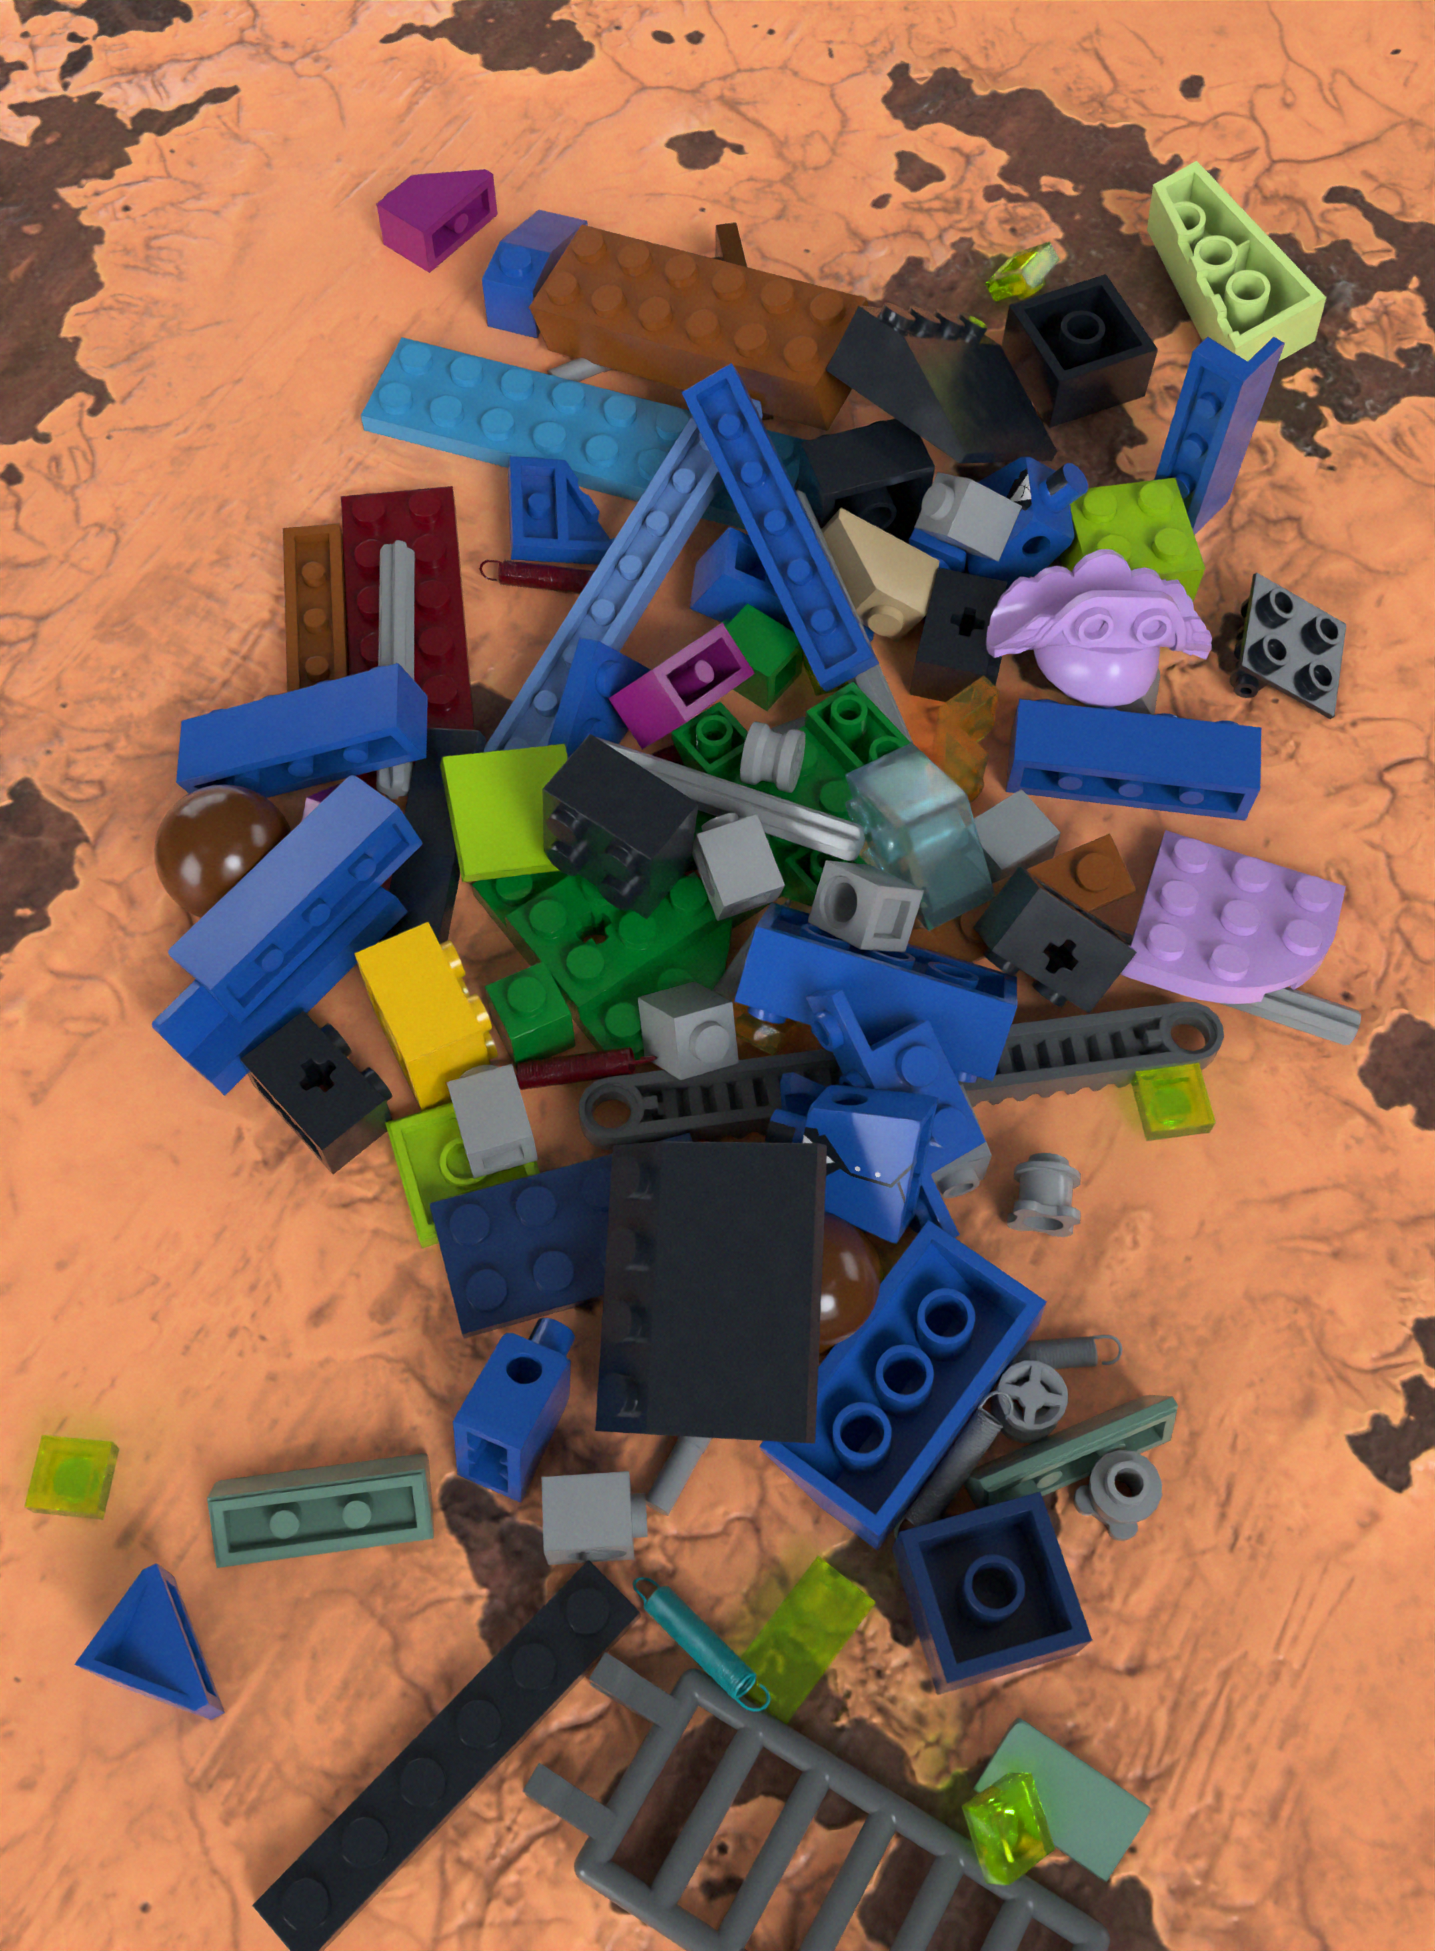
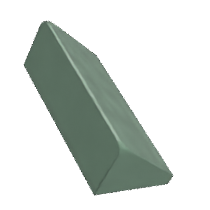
M1016 1718L1010 1724L973 1788L977 1793L1104 1882H1107L1151 1811V1808L1021 1718Z

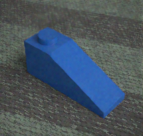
M538 210L499 242L482 277L488 327L538 338L540 330L529 306L580 226H588L587 220Z
M729 526L696 562L689 609L722 622L725 619L732 620L748 603L794 632L749 535ZM862 624L869 642H871L874 632Z

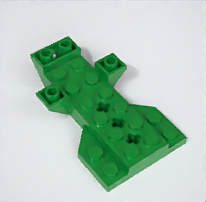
M851 682L805 712V724L798 729L805 733L803 763L797 784L791 793L779 791L772 782L760 781L756 785L742 783L740 777L741 759L748 732L721 702L716 703L671 732V739L685 767L860 824L864 828L865 841L882 828L926 775L931 764L854 682ZM697 810L694 840L696 834L703 832L701 826L717 816ZM765 833L785 884L778 899L784 897L812 907L826 860L868 865L860 855L854 861H846ZM693 855L691 865L647 919L632 909L624 911L616 908L601 895L597 886L579 874L569 876L560 870L479 880L472 884L475 898L526 962L533 966L545 961L572 1014L573 1021L597 1051L622 1047L628 1048L630 1046L633 1050L635 1061L641 1060L640 1057L645 1056L638 997L691 982H697L713 990L726 971L732 930L771 904L768 903L717 921L701 877H698L694 871L688 876L685 875L690 870H698ZM590 935H603L606 938L604 942L596 944L592 938L584 943V938Z

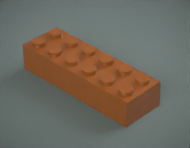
M581 225L529 308L549 351L576 359L584 358L593 364L683 390H687L732 363L739 372L750 397L761 401L763 413L828 431L852 388L826 371V368L858 306L869 307L865 297Z

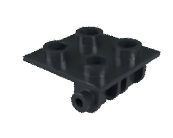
M1256 572L1252 577L1249 598L1241 605L1243 622L1242 627L1237 631V643L1234 649V655L1239 661L1236 662L1235 669L1231 672L1229 680L1231 686L1234 687L1235 694L1242 698H1252L1258 694L1259 690L1270 685L1327 718L1332 719L1335 716L1347 624Z

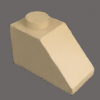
M840 508L821 529L861 623L876 634L886 636L898 642L927 615L940 561Z

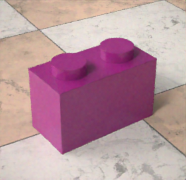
M721 623L608 699L641 749H644L691 720L754 675L755 672L724 624Z

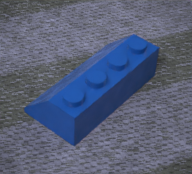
M771 902L756 925L734 1002L749 1006L747 1012L760 1020L777 1024L785 1023L786 1018L811 1025L810 1016L814 1013L806 997L816 991L842 989L868 1043L874 1045L917 1020H929L957 1081L975 1083L977 1077L993 1081L1018 1006L1016 976L1012 977L1007 973L911 944H907L905 952L859 949L809 923V913Z
M928 1220L880 1284L876 1304L868 1319L853 1335L835 1344L818 1367L815 1444L763 1441L759 1446L760 1450L819 1507L878 1551L920 1490H922V1487L925 1486L924 1484L927 1483L926 1481L929 1480L928 1478L931 1477L930 1475L933 1474L934 1469H937L936 1466H939L940 1460H943L949 1448L957 1440V1437H959V1434H961V1431H963V1428H965V1425H967V1422H969V1419H971L983 1398L994 1389L1002 1375L1040 1324L1047 1301Z

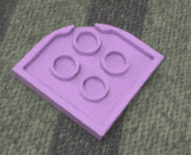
M1165 830L1130 946L1137 953L1124 968L1121 975L1180 995L1215 1003L1261 1002L1265 993L1281 990L1288 986L1295 990L1310 979L1318 970L1334 940L1346 886Z

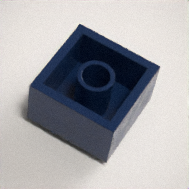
M1041 1491L899 1532L892 1547V1552L937 1695L1077 1654L1092 1641Z

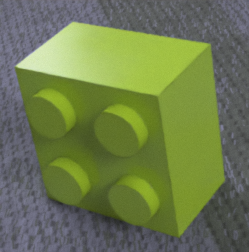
M1176 478L1088 488L1084 495L1070 504L1075 536L1071 545L1059 555L1062 567L1072 572L1075 565L1086 555L1101 549L1114 550L1124 557L1131 571L1145 567L1155 570L1161 580H1179L1185 588L1186 594L1194 601L1205 571V565Z

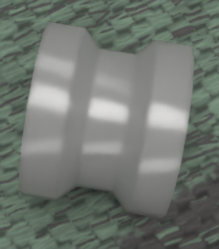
M753 722L748 731L742 753L740 768L742 783L756 785L760 781L772 782L779 791L791 793L797 784L805 751L804 731L790 729L786 733L772 731L766 723Z
M1024 1360L1012 1365L1002 1375L995 1391L1007 1393L1012 1401L1014 1399L1018 1400L1020 1406L1024 1408L1023 1416L1022 1411L1013 1402L1011 1416L1007 1420L1004 1418L1010 1409V1404L1005 1396L995 1394L990 1401L991 1415L1002 1424L1001 1432L1007 1438L1019 1443H1034L1046 1438L1063 1417L1068 1404V1391L1062 1376L1050 1365L1040 1361Z

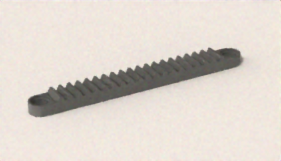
M1177 1002L1011 1024L993 1081L977 1077L975 1083L958 1081L959 1085L963 1084L972 1108L981 1101H988L995 1105L1011 1097L1016 1101H1024L1033 1094H1039L1042 1098H1047L1057 1091L1064 1090L1069 1095L1075 1094L1085 1087H1089L1092 1091H1099L1108 1084H1115L1118 1088L1125 1087L1132 1081L1138 1080L1143 1085L1150 1084L1160 1077L1190 1074L1205 1069L1214 1060L1224 1039L1223 1025L1219 1017L1209 1007L1197 1002ZM1180 1024L1196 1027L1205 1039V1046L1196 1051L1180 1048L1171 1036V1029ZM820 1049L738 1060L739 1063L684 1080H679L665 1070L607 1077L592 1083L582 1094L579 1100L578 1111L580 1126L589 1142L603 1150H613V1145L657 1142L687 1133L691 1134L693 1142H696L698 1139L718 1142L722 1137L728 1135L736 1139H742L750 1132H758L764 1136L766 1135L772 1114L777 1108L782 1109L780 1081L783 1074L794 1072L827 1087L840 1085L839 1078L843 1073L833 1052ZM608 1100H618L629 1107L631 1115L622 1126L605 1128L594 1120L593 1113L597 1106Z

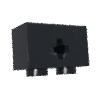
M938 568L915 659L910 695L975 709L979 708L983 686L995 689L1002 656L995 658L988 653L986 637L991 613L995 606H997L1000 596L1006 590V581Z
M1021 866L1016 869L973 926L988 946L983 955L996 967L1012 977H1015L1019 970L1024 971L1035 979L1031 985L1047 1000L1061 1008L1069 1000L1087 1013L1092 1011L1137 953L1114 928Z
M302 1011L240 1060L257 1091L332 1174H335L387 1132L385 1122L393 1120L387 1101L393 1096L387 1085L373 1069L367 1067L360 1072L347 1057L352 1054V1051L332 1025L327 1023L322 1028H319ZM323 1085L328 1091L324 1093L319 1086Z

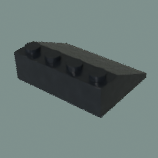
M887 302L884 303L882 308L858 306L826 371L960 464L1013 462L1020 457H1031L1037 461H1052L1058 452L1001 345L985 335L988 329L985 323L962 311L955 317L941 309H935L934 313L931 314L919 307L910 306L909 310L905 311Z
M670 1141L613 1145L595 1431L815 1444L827 1145L819 1143Z

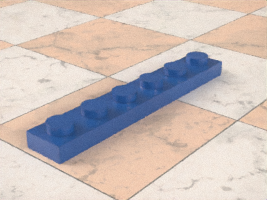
M730 363L683 391L682 395L816 679L825 692H828L878 665L879 661L739 372Z

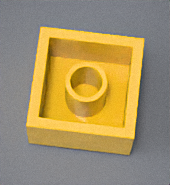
M426 922L354 953L373 1011L421 1111L451 1103L452 1100L447 1082L459 1079L463 1073L474 1067L490 1065V1060L498 1057L496 1046L489 1033L493 1029L491 1021L477 993L469 995L462 977L466 976L465 970L454 945L450 940L439 944L429 922Z

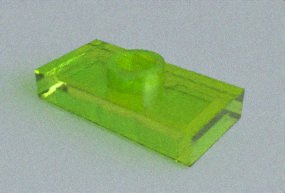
M817 1556L740 1657L756 1673V1681L746 1694L762 1707L766 1703L767 1696L765 1691L759 1686L760 1684L765 1686L771 1698L765 1710L780 1721L788 1724L874 1608L876 1602L821 1557Z

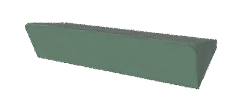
M1145 1395L975 1467L964 1482V1486L976 1509L1039 1491L1044 1496L1090 1476L1094 1465L1107 1453L1117 1450H1128L1141 1454L1171 1441L1178 1404L1172 1396Z
M427 1454L217 1481L207 1497L216 1568L434 1539L430 1467Z

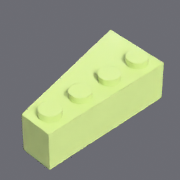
M1198 161L1153 184L1147 231L1202 342L1209 337L1244 360L1249 361L1273 337H1276L1285 343L1279 359L1281 361L1315 341L1326 296Z

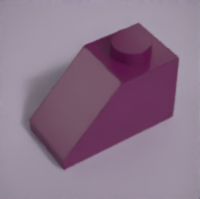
M486 169L411 175L394 190L388 192L376 204L384 245L429 273L498 215L493 173Z

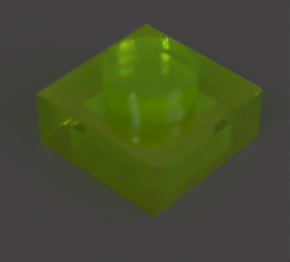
M1051 242L1016 252L987 280L985 285L994 301L1017 295L1019 299H1025L1039 291L1046 284L1044 276L1060 259Z
M1199 1063L1135 1072L1131 1085L1146 1141L1211 1132L1216 1121Z
M42 1435L24 1507L32 1513L104 1520L120 1448L112 1441Z
M1007 1773L962 1806L986 1884L1011 1885L1055 1850L1032 1773Z

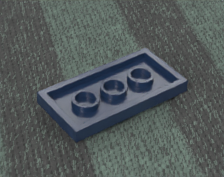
M690 1133L657 1141L693 1142ZM612 1154L429 1203L464 1339L603 1300Z

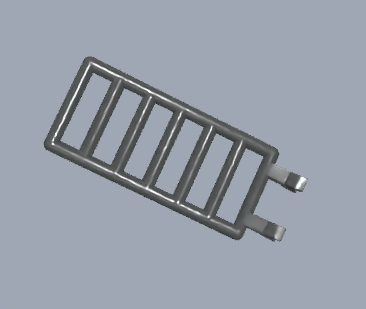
M605 1652L589 1678V1681H591L590 1686L653 1724L606 1807L541 1763L537 1765L523 1789L526 1796L588 1835L574 1863L576 1876L582 1882L686 1951H747L744 1948L828 1789H831L869 1815L798 1951H835L895 1831L927 1850L936 1858L889 1951H926L963 1874L1004 1899L980 1951H1017L1032 1918L1073 1943L1071 1951H1107L1109 1948L1110 1934L1102 1923L765 1710L754 1712L746 1710L734 1698H731L711 1676L696 1668L684 1671L669 1695ZM742 1696L738 1698L750 1708H760ZM700 1706L735 1728L737 1732L653 1883L649 1886L611 1861L697 1707ZM765 1747L801 1770L802 1774L718 1930H716L677 1903L762 1748Z

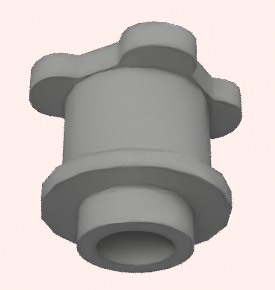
M1051 1153L1031 1155L1028 1162L1020 1163L1014 1168V1179L1020 1183L1018 1201L1014 1202L1013 1213H1009L1007 1216V1226L1017 1231L1042 1232L1057 1237L1071 1236L1073 1234V1225L1079 1224L1081 1219V1212L1072 1207L1073 1189L1080 1185L1081 1173L1069 1166V1161L1063 1156Z
M1113 1451L1105 1454L1094 1465L1089 1477V1484L1082 1485L1076 1490L1073 1497L1074 1505L1081 1515H1092L1107 1526L1110 1537L1117 1541H1126L1137 1533V1522L1145 1520L1157 1509L1162 1497V1481L1156 1467L1146 1457L1134 1451ZM1114 1481L1125 1483L1130 1488L1132 1497L1120 1494L1115 1487Z

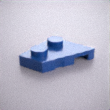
M510 456L508 494L511 560L599 565L615 538L610 539L598 522L600 511L590 496L579 488L578 478L567 461Z
M579 637L547 746L565 744L569 759L589 734L619 744L629 729L608 698L651 669L598 640Z

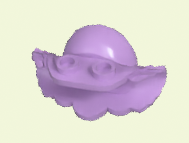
M1101 549L1082 558L1075 565L1072 572L1064 567L1053 566L1043 569L1034 578L1019 577L1015 580L1009 589L1000 596L997 606H995L991 613L986 646L988 653L995 658L1006 654H1018L1026 650H1033L1037 664L1043 674L1065 695L1084 704L1110 708L1131 704L1146 695L1157 675L1160 647H1168L1171 651H1181L1190 656L1193 654L1206 660L1209 652L1212 650V636L1197 612L1194 611L1193 601L1186 594L1185 588L1179 580H1161L1155 570L1145 567L1131 571L1122 555L1114 550Z

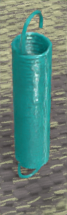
M646 1577L636 1578L633 1581L634 1590L644 1600L645 1611L693 1657L731 1698H734L742 1707L754 1712L766 1709L771 1698L769 1691L762 1684L759 1687L765 1691L767 1696L766 1703L762 1707L750 1708L738 1699L746 1694L754 1685L756 1673L669 1586L660 1587L654 1580ZM639 1580L649 1581L658 1588L651 1595L648 1602L636 1588V1583Z

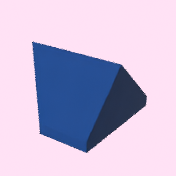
M157 1563L143 1569L74 1665L116 1686L210 1720L224 1714L223 1706L174 1576Z

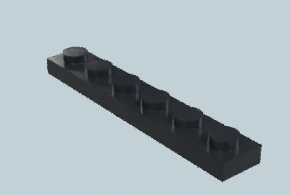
M588 1560L252 1905L290 1951H324L600 1661L603 1654L607 1653L641 1618L640 1611Z

